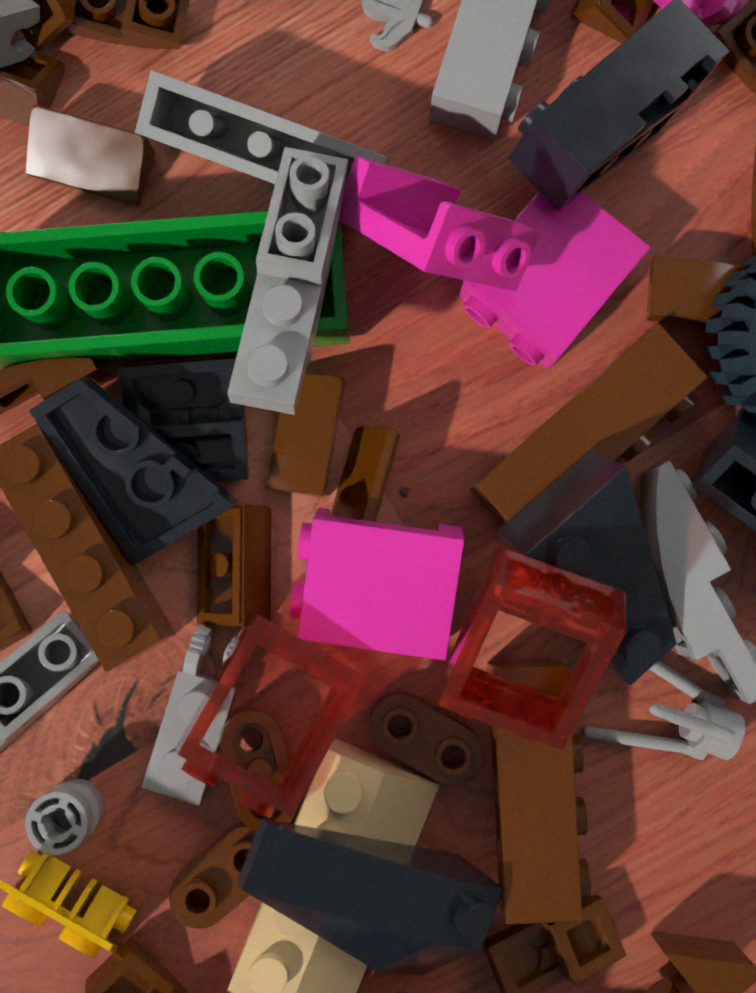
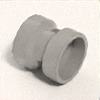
M72 778L60 782L35 800L26 813L25 829L28 839L36 849L45 854L58 856L71 852L98 827L103 819L105 805L102 794L95 785L85 779ZM54 814L56 815L57 821L60 823L59 825H57V823L54 820Z

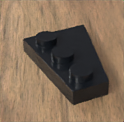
M88 376L76 380L29 410L133 566L231 509L239 501Z

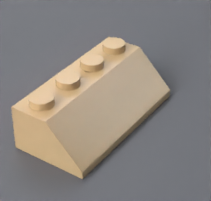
M329 736L294 824L415 846L440 783L421 773ZM261 902L227 991L231 993H356L367 965Z

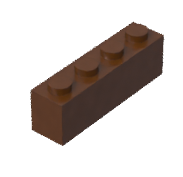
M657 323L470 490L504 526L589 450L613 461L619 456L626 462L632 460L654 440V437L648 432L650 428L664 416L672 423L699 400L692 391L707 378V375L664 328Z
M36 423L0 444V487L105 672L130 662L174 636L173 628L136 564L132 565L38 424Z
M558 659L487 662L498 884L504 888L499 905L506 924L582 921L581 898H590L591 881L588 863L586 859H579L578 835L587 834L585 802L583 797H576L574 773H582L584 768L582 741L579 735H572L571 711H579L580 708L578 677L576 674H569L568 665Z

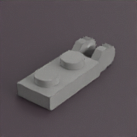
M200 625L196 627L192 636L183 668L178 670L141 788L198 806L205 796L220 748V733L230 716L239 685L235 684L247 645V640L234 636L224 652L219 679L201 674L200 670L204 658L211 645L212 630Z

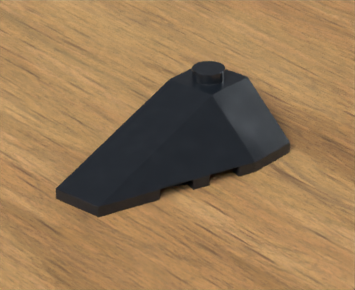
M261 818L236 883L249 895L375 971L423 975L482 949L504 889L458 854Z

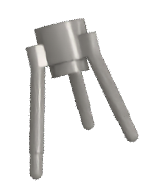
M659 660L649 670L698 701V704L690 703L683 712L659 703H653L650 705L649 710L654 716L679 725V734L685 740L589 726L584 727L581 731L582 736L588 739L683 753L699 760H704L707 754L729 760L735 756L742 745L745 735V719L741 714L725 709V699L723 697L703 690Z

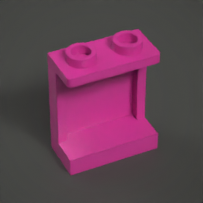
M355 156L344 189L339 216L340 221L424 272L517 291L540 236V231L528 224L457 205L456 202L461 189L447 182L360 156Z
M538 192L514 220L528 224L540 231L530 263L523 274L517 291L465 280L460 290L459 297L465 302L462 307L467 315L486 329H490L494 325L511 339L508 343L510 349L521 360L534 367L540 363L549 369L651 248L584 193L580 194L560 211H557Z
M318 508L312 523L302 522L298 540L297 559L308 560L305 582L295 581L290 605V617L300 619L299 640L446 661L464 546V535L461 526L438 523L437 531L331 516V509Z

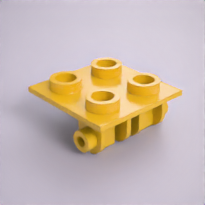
M31 851L26 856L18 870V874L26 878L19 889L0 880V889L8 893V896L1 905L2 907L22 919L41 927L49 916L65 926L58 939L91 958H96L101 947L115 952L117 945L107 940L114 928L124 934L137 912L136 909L127 905L130 898L123 897L102 885L85 915L81 918L79 915L98 884V880L95 878L90 880L72 911L64 908L65 903L82 876L83 871L79 869L74 871L56 901H52L72 867L45 853L39 855Z

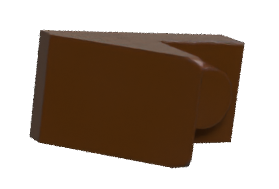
M663 932L651 933L654 940L678 972L669 979L665 978L653 983L645 993H743L756 982V966L732 941Z

